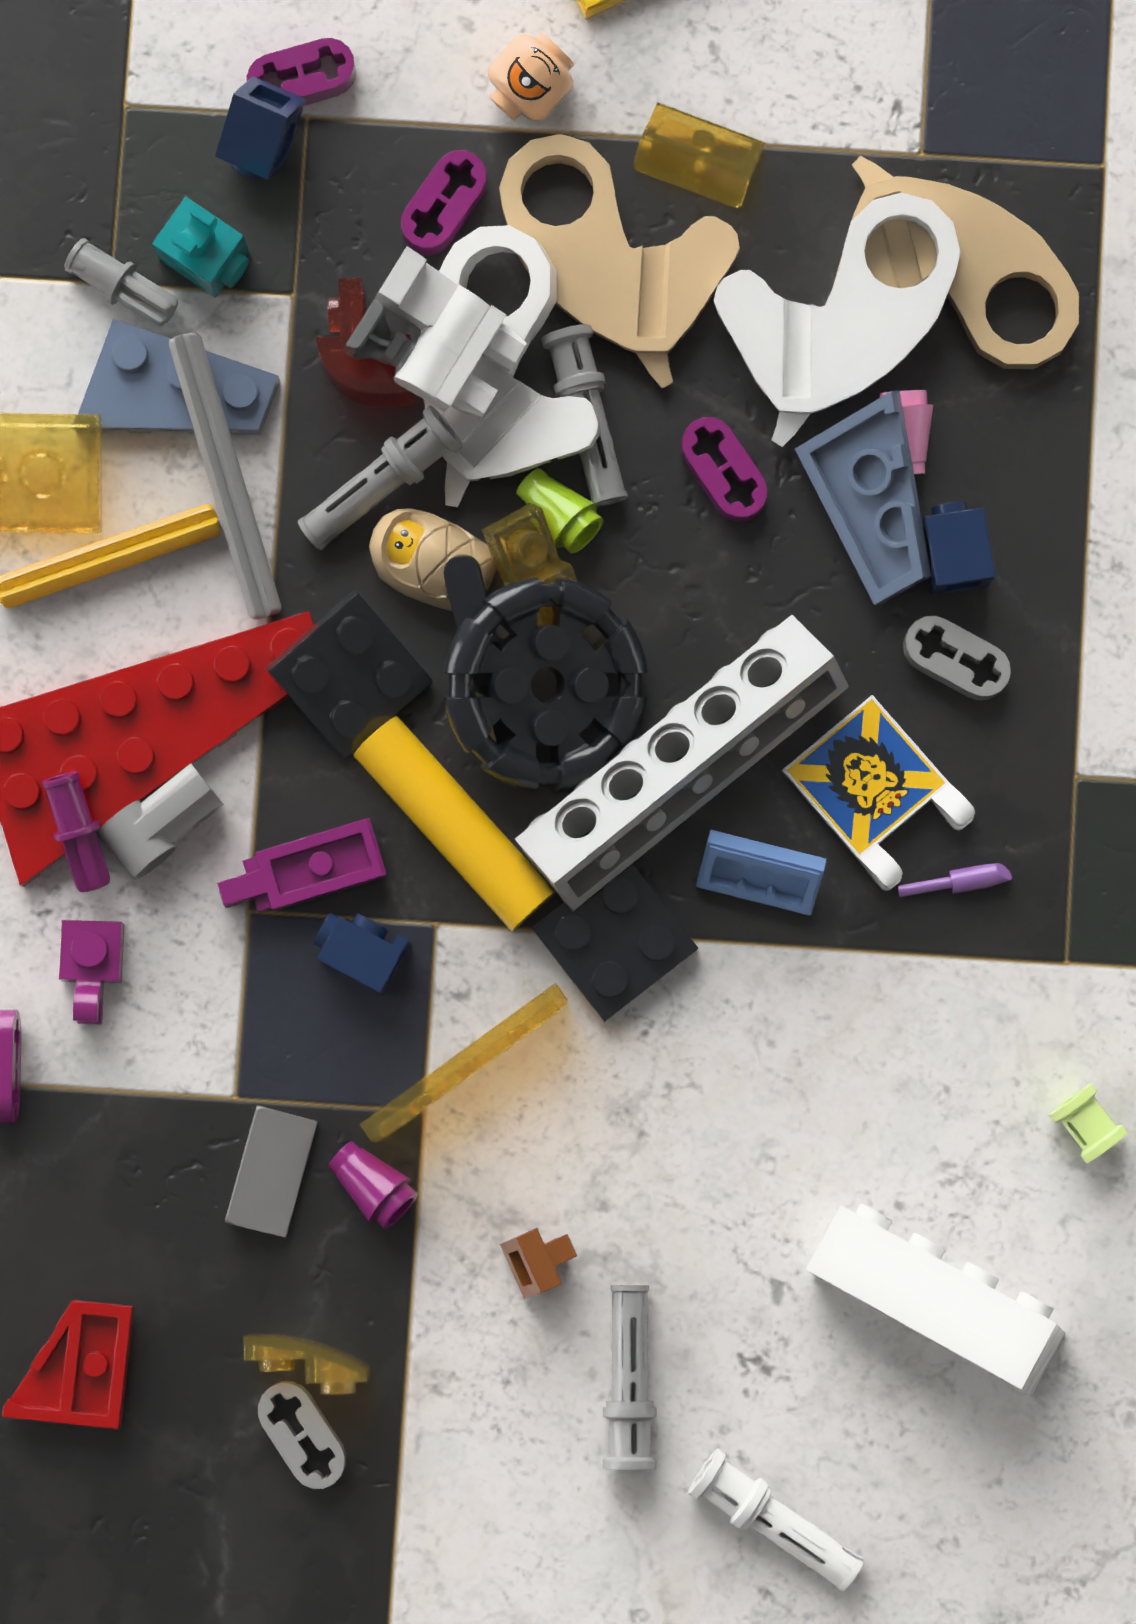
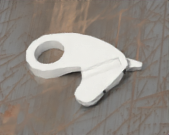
M903 192L872 200L850 223L838 273L825 306L818 307L813 304L807 305L788 301L774 293L768 284L751 270H739L725 277L717 286L714 304L718 315L755 382L779 411L777 425L772 437V441L783 447L796 434L811 413L824 410L855 396L887 375L907 357L936 322L955 277L961 251L953 221L932 200ZM899 219L915 222L926 229L935 242L937 253L935 268L929 277L916 286L902 289L886 286L876 279L867 266L864 252L866 241L875 229L886 222Z

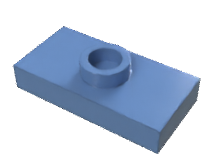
M710 829L696 887L811 916L824 874L826 858Z

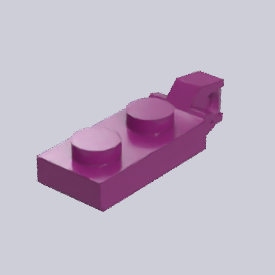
M370 818L255 852V857L242 861L246 874L218 882L217 886L225 908L255 901L257 911L260 913L270 909L273 911L381 879L387 877Z

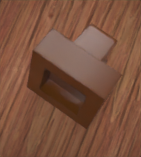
M538 1228L500 1244L524 1299L541 1294L562 1284L555 1266L577 1256L568 1234L544 1243Z

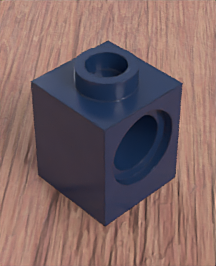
M252 76L232 96L215 157L230 163L236 172L251 178L262 177L268 180L288 159L306 99Z
M960 501L945 503L931 508L932 515L925 516L922 521L931 576L927 578L930 596L988 587L996 576L984 507L967 509V503Z

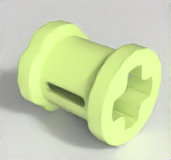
M1092 1083L1077 1091L1049 1114L1053 1122H1062L1083 1150L1081 1157L1086 1163L1099 1157L1128 1133L1122 1124H1115L1095 1098L1097 1089Z

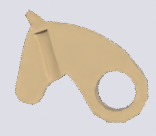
M556 134L530 140L508 160L499 187L506 225H510L534 238L543 246L557 270V301L555 304L579 324L591 325L594 334L625 350L636 353L661 389L673 383L669 368L668 353L694 326L717 286L735 262L740 250L736 231L731 225L715 216H705L692 224L681 237L666 245L643 248V246L637 248L629 247L618 212L609 163L589 142L570 136ZM561 163L573 166L585 174L592 185L593 198L591 206L581 218L571 224L553 226L541 223L529 214L522 202V193L525 183L533 172L545 165ZM518 256L519 260L529 273L528 266L526 265L524 260L520 256Z
M862 156L852 164L866 187L852 220L872 200L903 192L932 200L953 221L961 253L956 274L947 297L955 309L968 338L980 356L1003 369H1035L1061 354L1079 324V292L1069 273L1042 236L1001 206L977 194L946 183L912 177H893L877 164ZM902 219L886 222L875 229L866 241L864 250L867 266L873 276L886 286L900 289L916 286L927 279L935 268L937 260L935 242L928 231L915 222ZM1025 277L1039 282L1049 291L1055 303L1056 319L1053 328L1044 338L1031 344H1014L1003 340L992 330L986 318L985 302L988 294L997 284L1009 278Z

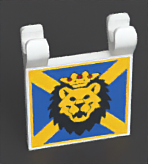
M873 695L782 770L783 774L855 855L872 879L884 891L891 890L896 886L903 874L900 866L879 846L884 839L930 801L934 803L951 827L958 831L971 823L975 814V809L971 803L948 782Z

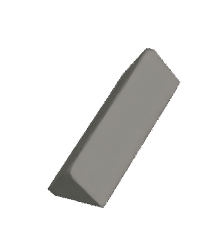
M257 1105L225 1223L287 1237L318 1121Z

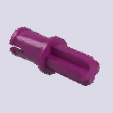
M73 771L57 775L41 783L46 790L58 832L53 834L54 840L62 842L76 889L79 892H89L109 884L110 875L96 830L101 827L99 821L92 820L79 780V772Z

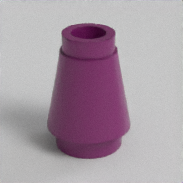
M353 1141L340 1149L328 1165V1168L336 1174V1178L368 1222L374 1223L377 1221L384 1229L395 1224L408 1211L418 1196V1193L409 1186L411 1183L409 1177L365 1149L360 1148Z

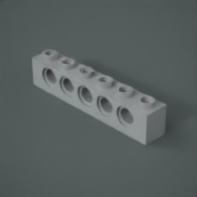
M793 615L789 616L777 627L766 631L755 645L734 662L719 669L707 684L686 701L680 702L671 708L665 718L639 739L629 742L618 756L592 777L582 780L571 794L550 811L535 818L528 828L515 838L516 842L536 870L569 908L574 911L849 688L835 657ZM591 831L588 835L582 837L584 834Z

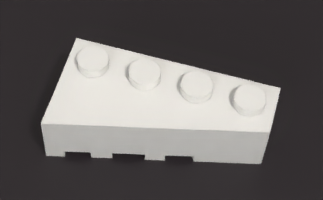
M863 1204L859 1205L856 1213L840 1205L805 1270L1032 1396L1065 1334L1058 1324L1049 1320L1054 1310L1053 1308L1022 1291L1017 1300L1014 1301L994 1290L999 1281L997 1277L969 1262L965 1264L961 1272L941 1261L946 1251L945 1249L914 1232L909 1242L888 1232L892 1220Z

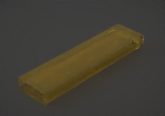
M554 983L359 1125L371 1142L380 1143L565 1009L568 1003L567 997L559 986Z

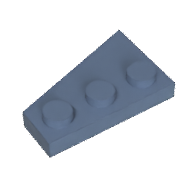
M113 319L73 425L76 432L97 433V430H127L129 433L189 431L190 434H195L170 352L169 340L171 338ZM206 351L230 434L261 435L280 383L279 376Z
M891 391L795 448L874 605L888 601L931 576L900 391Z

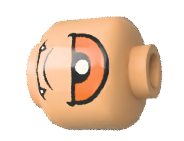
M540 32L536 38L526 34L518 35L488 68V78L496 88L489 98L513 121L521 114L530 120L542 121L572 90L574 81L569 70L574 66V63L543 33Z

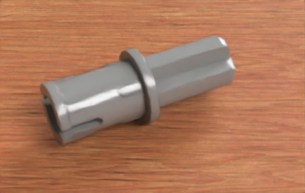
M85 238L80 239L74 245L64 264L66 272L74 274L105 293L108 303L113 305L119 302L157 326H163L165 323H168L178 306L176 296L137 273V267L131 261L126 264L119 262L90 244Z

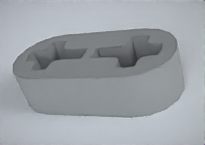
M937 616L923 617L915 621L905 635L903 651L908 663L922 673L969 698L978 701L989 700L997 696L1008 684L1011 668L1005 653L996 646L944 618ZM931 630L938 631L942 635L939 644L955 654L953 659L939 652L933 653L929 659L924 658L919 654L922 644L915 639L916 635L927 636ZM962 657L977 665L984 658L991 660L994 663L991 667V672L998 677L997 682L987 680L981 687L976 686L972 683L974 672L958 663L960 658Z
M282 1381L272 1385L261 1396L258 1403V1418L263 1429L295 1478L302 1485L311 1489H324L333 1485L342 1476L347 1464V1453L339 1437L311 1394L302 1385L293 1381ZM281 1393L286 1400L294 1396L300 1400L302 1406L297 1409L295 1414L304 1428L303 1431L296 1434L286 1419L280 1420L277 1423L272 1419L270 1413L276 1408V1402L273 1399L276 1394ZM308 1435L319 1451L325 1450L328 1447L333 1451L335 1457L329 1462L331 1474L324 1477L319 1470L312 1471L311 1473L305 1470L303 1464L308 1460L309 1453L301 1439Z

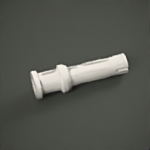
M717 1448L700 1468L690 1485L688 1494L694 1499L702 1496L730 1515V1524L736 1528L742 1527L747 1529L751 1526L790 1555L836 1585L839 1590L845 1591L859 1573L864 1563V1558L856 1555L818 1529L814 1524L808 1522L770 1495L772 1489L768 1487L767 1481L762 1478L754 1481L725 1461L726 1453Z

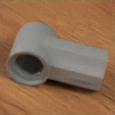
M190 763L143 802L137 800L116 813L100 828L98 834L131 876L137 880L164 862L176 850V843L198 827L199 824L224 804Z

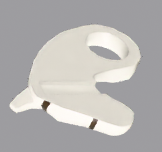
M510 225L477 228L454 243L439 272L458 285L467 288L469 275L478 262L488 255L507 252L516 254L524 260L528 266L531 279L528 296L521 307L509 316H506L502 322L527 343L516 363L509 372H506L481 356L471 374L498 390L484 415L477 419L459 412L451 406L443 412L424 399L425 409L431 405L438 410L454 429L463 444V448L455 453L449 450L443 455V458L447 461L445 505L459 506L470 481L510 477L540 465L579 454L592 448L600 435L601 423L596 408L586 398L572 396L560 398L546 397L514 378L520 359L545 323L557 301V270L543 246L537 240Z

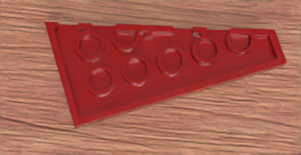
M303 612L1 706L0 822L19 885L25 887L39 877L41 872L65 856L62 842L55 841L53 834L58 832L46 790L42 786V781L64 773L78 771L80 775L79 780L92 820L99 821L101 827L129 804L137 800L143 802L190 763L194 764L216 747H221L238 735L237 732L289 698L286 692L266 671L265 667L314 625L310 612Z

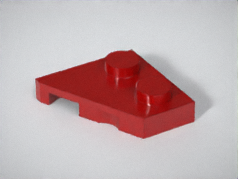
M81 1300L71 1301L58 1321L53 1334L47 1343L42 1346L31 1363V1368L17 1390L4 1405L2 1417L112 1429L121 1428L135 1306Z

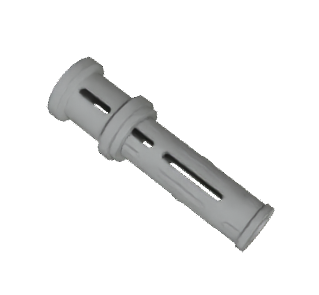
M583 324L550 332L541 338L543 349L550 350L558 381L553 386L555 396L559 398L566 396L586 398L596 408L601 423L600 435L592 448L579 453L591 497L590 501L595 503L597 507L625 500L628 494L623 485L613 440L600 396L606 381L604 373L597 372L589 342V339L593 336L591 325Z
M431 405L423 410L424 418L398 439L391 436L384 442V446L381 448L383 454L345 483L323 503L297 521L305 536L316 548L323 550L340 533L367 514L405 482L409 485L419 483L424 479L423 471L449 450L456 453L463 448L460 438L438 410Z
M611 1285L612 1401H606V1407H603V1417L609 1420V1457L603 1459V1469L655 1470L657 1469V1460L651 1457V1419L657 1417V1408L654 1407V1401H648L649 1285Z

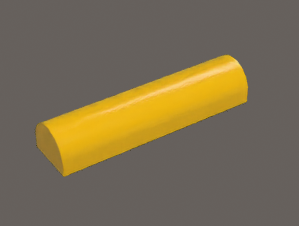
M398 716L393 717L378 728L356 750L354 758L511 932L518 928L556 893L551 885Z

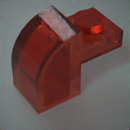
M338 278L339 297H328V322L330 333L340 332V336L316 337L318 352L328 379L340 393L360 404L369 406L415 405V394L394 381V376L396 375V368L391 364L386 365L374 359L356 360L344 352L345 345L366 313V297L362 278ZM403 334L412 341L411 334Z

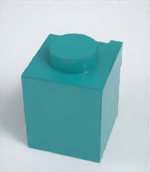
M187 197L183 199L152 243L160 261L215 298L225 285L229 288L235 286L249 264V258L246 257L249 250L244 235Z

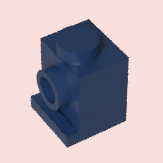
M330 913L322 924L315 938L314 945L321 948L316 958L318 961L384 995L411 942L399 934L393 944L385 941L384 939L389 930L358 913L352 923Z

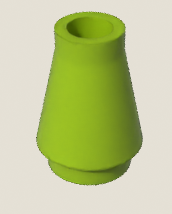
M541 468L535 469L527 475L517 489L516 494L527 504L556 548L564 547L572 554L580 551L596 536L603 524V518L596 513L597 505L549 477Z

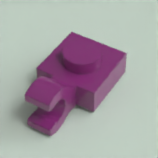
M62 920L59 980L62 982H77L73 1000V1021H77L78 1024L102 1025L104 983H122L125 925L122 922Z

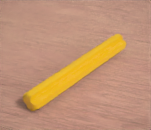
M203 504L0 575V603L5 608H13L216 537L221 533V525L217 513L211 504Z

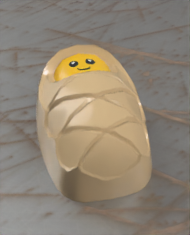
M411 508L395 509L382 516L373 529L369 544L372 562L380 579L408 597L452 611L443 572L446 563L451 558L459 554H467L474 557L480 565L486 592L490 589L497 570V556L491 547L458 525L422 510Z

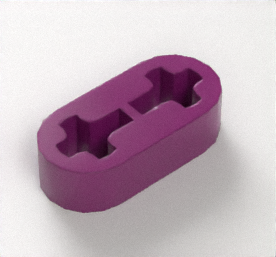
M321 38L261 56L249 67L246 78L248 81L254 76L266 81L265 74L269 72H276L280 80L298 76V78L283 82L281 88L305 98L304 106L337 97L347 92L354 83L356 69L354 56L345 43L334 38ZM325 56H332V60L336 64L345 63L337 67L338 77L327 80L324 72L304 75L320 69L321 58Z
M454 150L445 154L437 162L406 206L401 217L402 234L406 244L418 254L435 255L443 252L451 244L483 198L487 189L486 169L483 162L474 153L466 150ZM465 167L470 169L471 182L474 186L470 189L462 185L451 199L445 197L451 187L450 176L447 173L452 170L460 174ZM438 206L443 210L437 220L438 229L441 233L436 236L429 232L423 239L417 237L418 228L414 220L417 217L428 220Z
M702 417L693 421L686 428L681 442V455L685 464L717 511L725 519L733 522H747L754 519L762 511L767 498V485L762 474L732 430L723 421L714 417ZM703 433L708 439L718 435L722 439L718 445L717 452L724 463L723 465L717 467L707 453L697 456L693 452L698 444L696 435ZM730 472L741 487L750 483L755 488L750 496L751 506L745 508L740 501L734 502L731 505L726 501L731 490L730 484L724 477Z
M0 1010V1124H16L20 1111L21 1018L18 1010Z

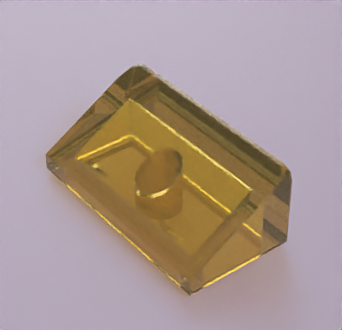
M657 102L640 138L633 167L641 173L739 208L744 201L766 142Z

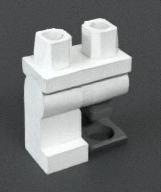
M407 246L343 350L347 355L356 360L374 359L386 365L391 364L396 368L394 381L397 384L429 401L430 404L443 412L451 406L459 412L480 419L498 391L471 374L480 357L483 356L506 372H509L527 343L511 328L502 323L506 317L505 313L492 305L489 306L480 297L446 277L426 263L427 259ZM384 307L422 330L418 339L411 341L400 332L394 334L390 330L383 314Z

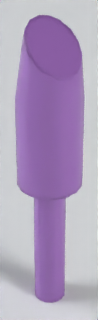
M1000 863L984 864L950 870V877L904 884L897 887L899 897L952 888V892L955 894L995 886L1011 880L1012 875Z

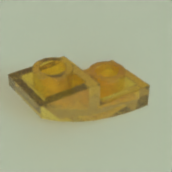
M529 503L482 529L490 553L505 586L519 580L537 577L540 583H554L558 577L577 581L572 565L559 559L541 507ZM541 607L538 611L537 625H552V607Z
M249 1333L243 1336L244 1361L259 1360V1371L276 1372L295 1370V1359H305L306 1384L320 1383V1394L356 1393V1382H367L370 1379V1366L335 1347L287 1335Z

